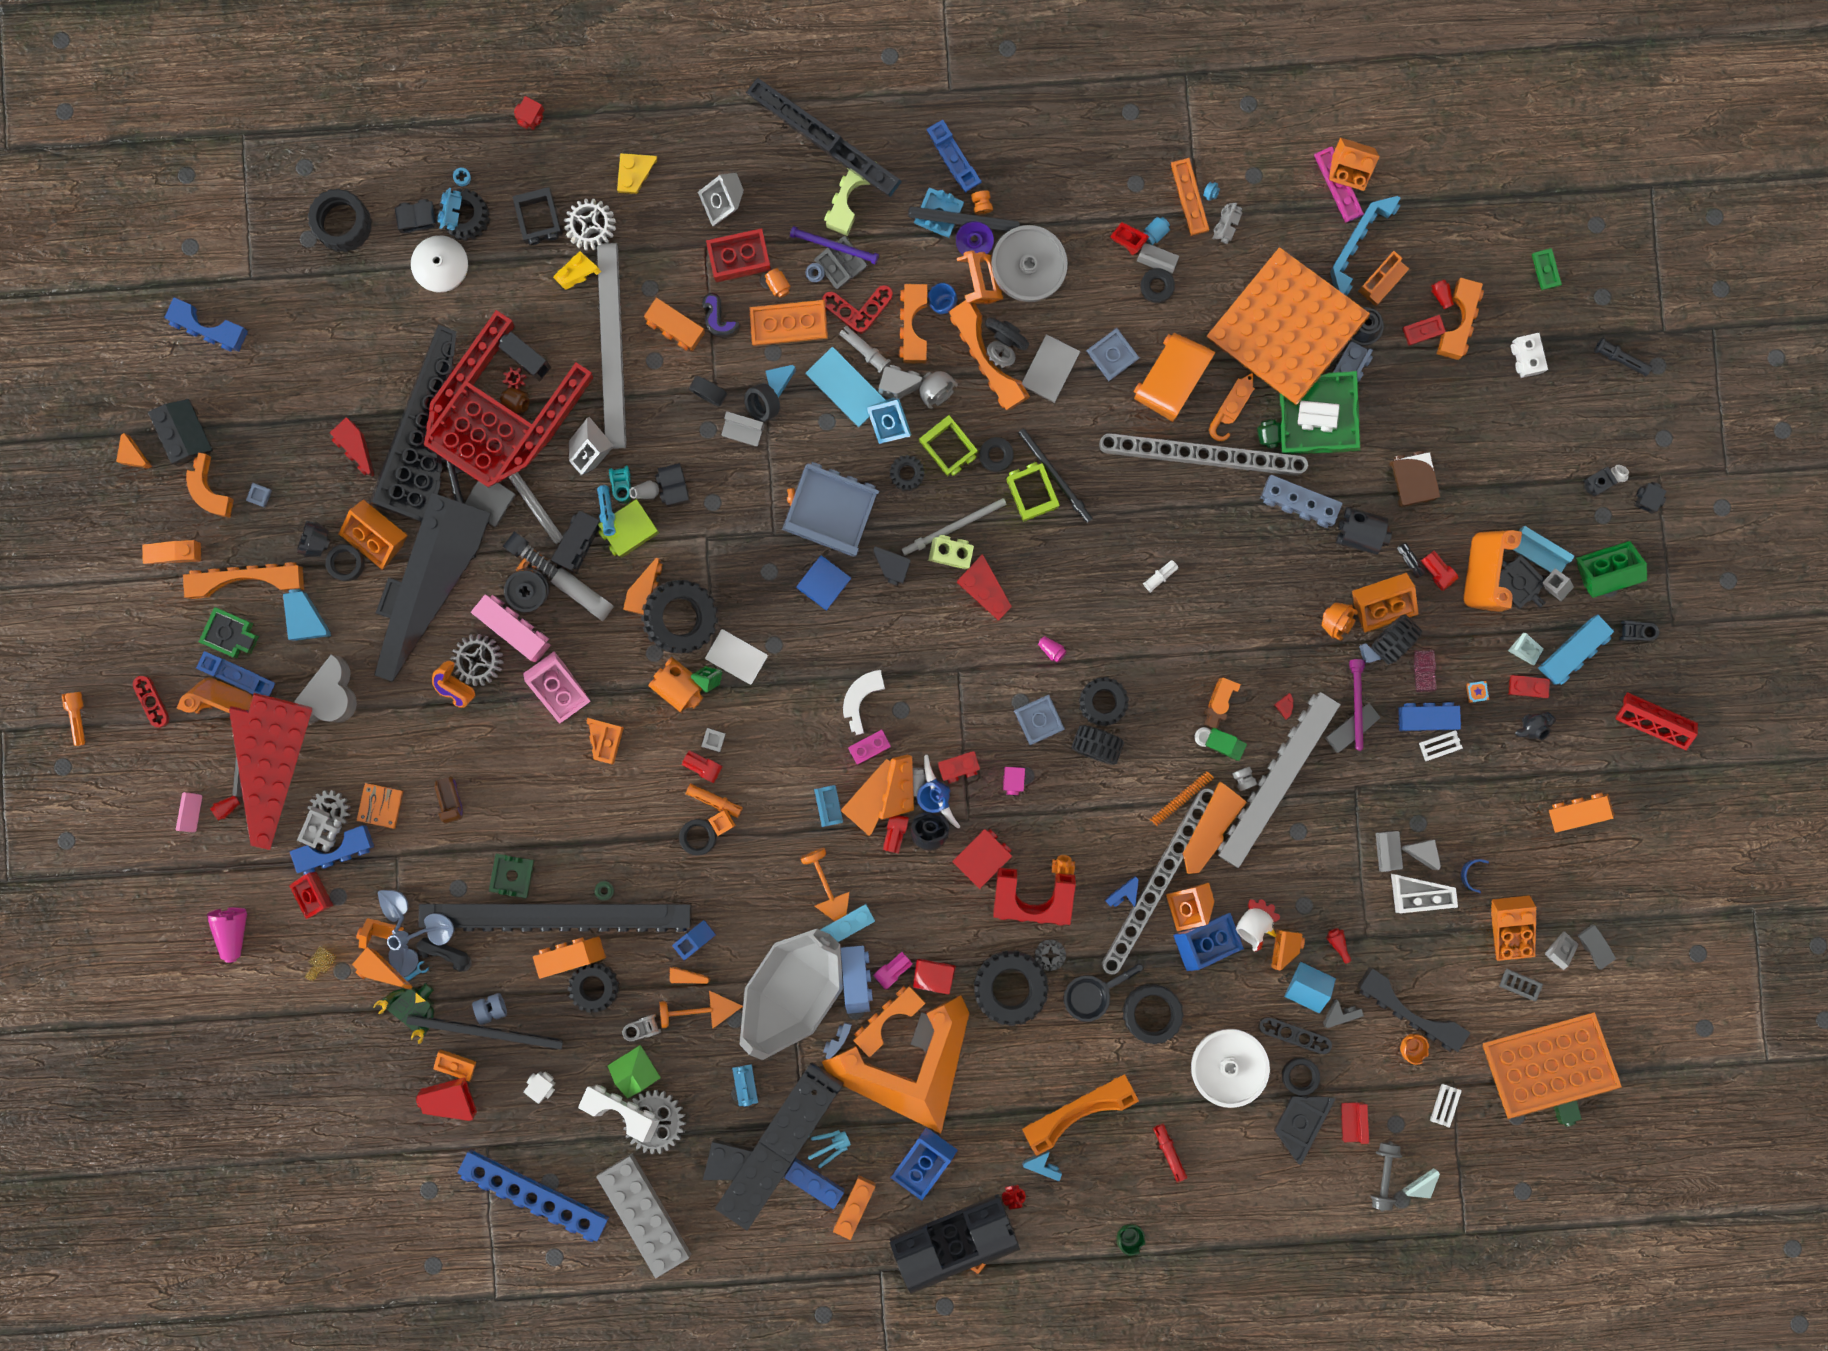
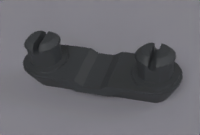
M422 938L416 945L419 957L422 955V958H427L429 954L443 957L446 961L454 963L453 969L457 970L458 968L459 972L464 971L465 966L469 964L466 952L445 944L436 945L429 938Z

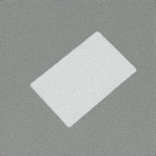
M722 629L705 659L751 685L768 655Z

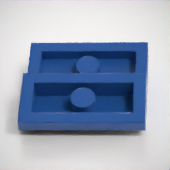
M821 555L796 588L827 611L850 582L851 577Z

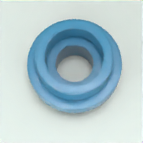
M1209 182L1203 194L1204 197H1207V200L1211 201L1218 196L1220 191L1218 183Z

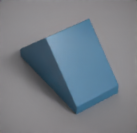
M793 365L766 371L768 384L774 389L778 398L796 372V368Z

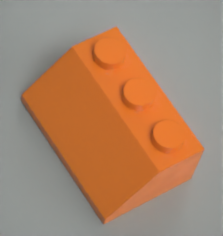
M364 499L349 510L339 532L341 537L382 570L402 548L408 536Z
M1407 573L1352 591L1354 606L1358 611L1357 615L1364 633L1389 625L1401 615L1406 614L1409 618L1418 615L1415 585Z

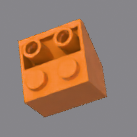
M1340 137L1332 156L1329 180L1364 191L1380 156L1373 147Z

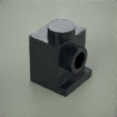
M1608 466L1583 480L1586 491L1592 494L1593 497L1618 483ZM1599 478L1602 481L1603 485H1600L1598 483Z

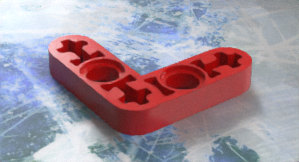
M888 286L878 287L860 311L856 310L834 292L825 293L822 300H825L826 309L855 332L862 334L870 328L890 303L893 294ZM888 291V298L884 297L880 301V303L883 305L880 306V304L877 302L881 297L880 292ZM832 297H834V302L837 305H839L840 302L842 303L838 307L837 312L834 311L836 309V306H834L833 304L827 305V298L831 299ZM875 305L878 311L873 315L869 314L867 307ZM843 308H849L851 315L844 318L840 315V311ZM864 313L871 320L866 319L864 321L865 327H859L858 329L856 321L861 322L864 319L862 315Z

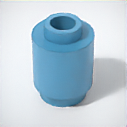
M1156 217L1144 229V233L1149 236L1146 241L1148 244H1157L1170 231V224L1165 218L1162 217L1160 219Z

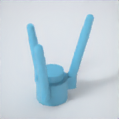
M837 1130L833 1133L811 1137L812 1141L830 1137L835 1138L831 1139L833 1144L810 1155L808 1159L811 1160L835 1148L837 1151L818 1165V1168H822L840 1153L848 1150L847 1147L851 1144L845 1131L840 1133Z

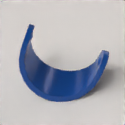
M1473 859L1463 866L1461 880L1469 890L1481 893V891L1473 889L1468 884L1467 871L1475 862L1480 861L1489 864V861Z

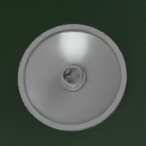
M1033 225L1019 226L1005 233L996 244L991 258L992 272L996 283L1008 296L1019 301L1036 302L1048 298L1061 286L1067 273V256L1059 239L1050 231Z

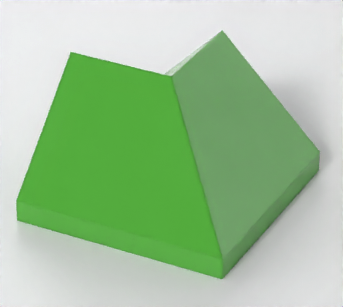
M641 1045L608 1065L615 1085L627 1099L661 1078Z

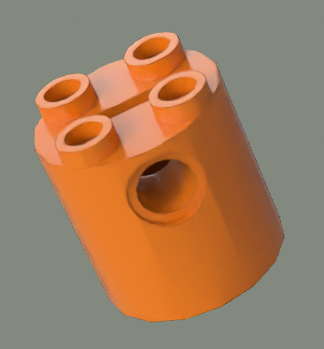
M671 657L666 662V667L664 669L660 668L653 676L654 679L648 686L680 713L689 707L695 709L704 698L700 695L702 688L691 678L693 673L675 658Z

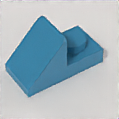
M1049 1150L1023 1161L1022 1165L1024 1168L1060 1181L1062 1173L1059 1171V1167L1048 1163V1166L1045 1165L1050 1153Z

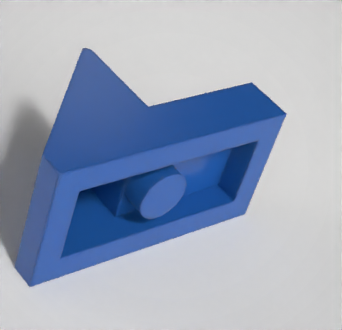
M1137 877L1131 878L1108 896L1105 902L1110 907L1112 905L1116 907L1124 901L1122 897L1126 896L1135 907L1138 888Z

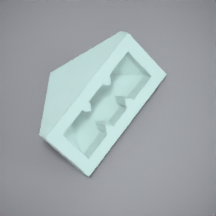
M1523 633L1508 651L1524 661L1535 665L1543 648L1527 633Z
M1433 1168L1403 1188L1402 1191L1407 1196L1431 1198L1440 1174Z

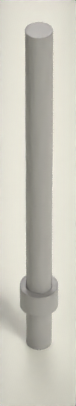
M1002 498L924 538L920 537L914 540V543L901 549L904 556L916 550L920 551L926 548L925 545L931 543L933 538L939 537V535H947L1007 505L1006 501Z

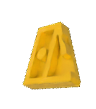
M620 153L618 193L637 194L641 184L648 177L654 163L656 164L657 156Z
M580 251L553 278L567 290L575 284L585 281V276L593 272L597 275L601 273V270Z

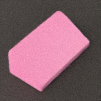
M182 793L176 831L196 832L202 802L201 794Z

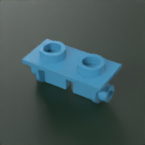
M451 188L446 193L443 192L441 197V204H444L443 211H440L438 215L439 229H442L445 225H447L449 230H455V227H457L459 213L452 212V209L460 210L461 192L453 191L451 193Z
M752 1064L732 1068L739 1106H750L758 1103Z

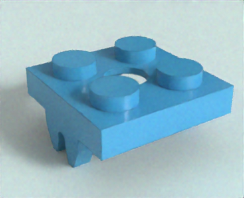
M929 188L921 208H941L944 211L960 213L964 202L954 198L950 193L946 194L943 190L937 191ZM915 219L914 224L947 238H950L955 224L923 219Z

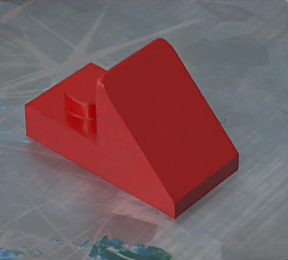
M1123 222L1120 223L1110 236L1114 242L1126 247L1131 255L1136 254L1149 238L1147 234Z

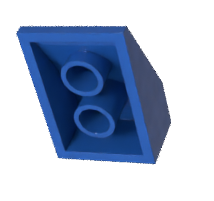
M1231 913L1211 919L1208 925L1186 929L1173 935L1186 971L1200 970L1244 949Z
M926 1127L897 1167L891 1179L920 1200H923L958 1150Z

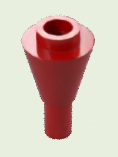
M1338 928L1330 930L1326 939L1340 953L1345 964L1351 962L1347 952L1344 930H1339Z

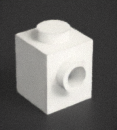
M540 1071L537 1075L533 1073L527 1081L529 1085L524 1093L539 1104L545 1097L548 1099L555 1091L553 1088L556 1084L553 1081L554 1078L547 1072L542 1073Z

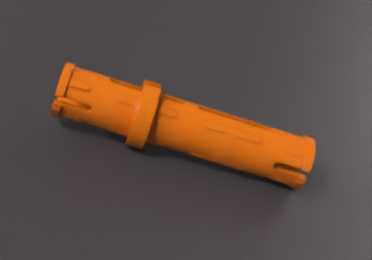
M692 783L687 788L686 795L717 808L719 812L726 809L730 815L736 818L742 812L743 807L728 801L726 797H719Z

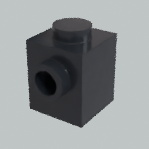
M1655 482L1640 486L1636 494L1638 498L1634 506L1653 514L1658 511L1659 507L1664 505L1666 490L1662 489V486Z

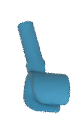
M424 961L418 963L417 969L405 977V979L409 981L420 973H426L429 967L421 971L420 965L424 963Z

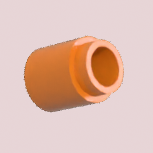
M775 268L765 275L766 283L775 297L779 296L782 298L789 294L791 286L782 271Z

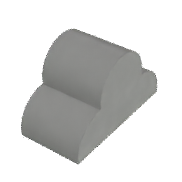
M330 655L293 702L312 707L308 724L318 720L336 723L344 722L356 710L357 700L355 694L347 687L351 675L350 668L346 661L339 656Z

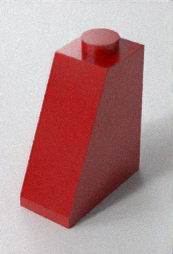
M465 1077L422 1088L416 1097L417 1106L421 1108L423 1114L471 1121L477 1113Z

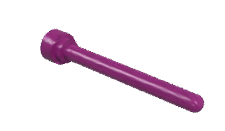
M1354 659L1349 661V669L1354 674L1356 749L1361 751L1363 749L1361 673L1365 669V660Z

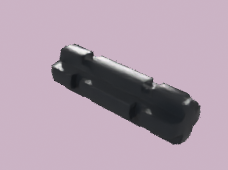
M1403 543L1398 546V551L1404 555L1403 558L1409 568L1413 569L1415 577L1419 578L1424 575L1425 570L1422 566L1420 567V562L1413 551L1409 550V545Z

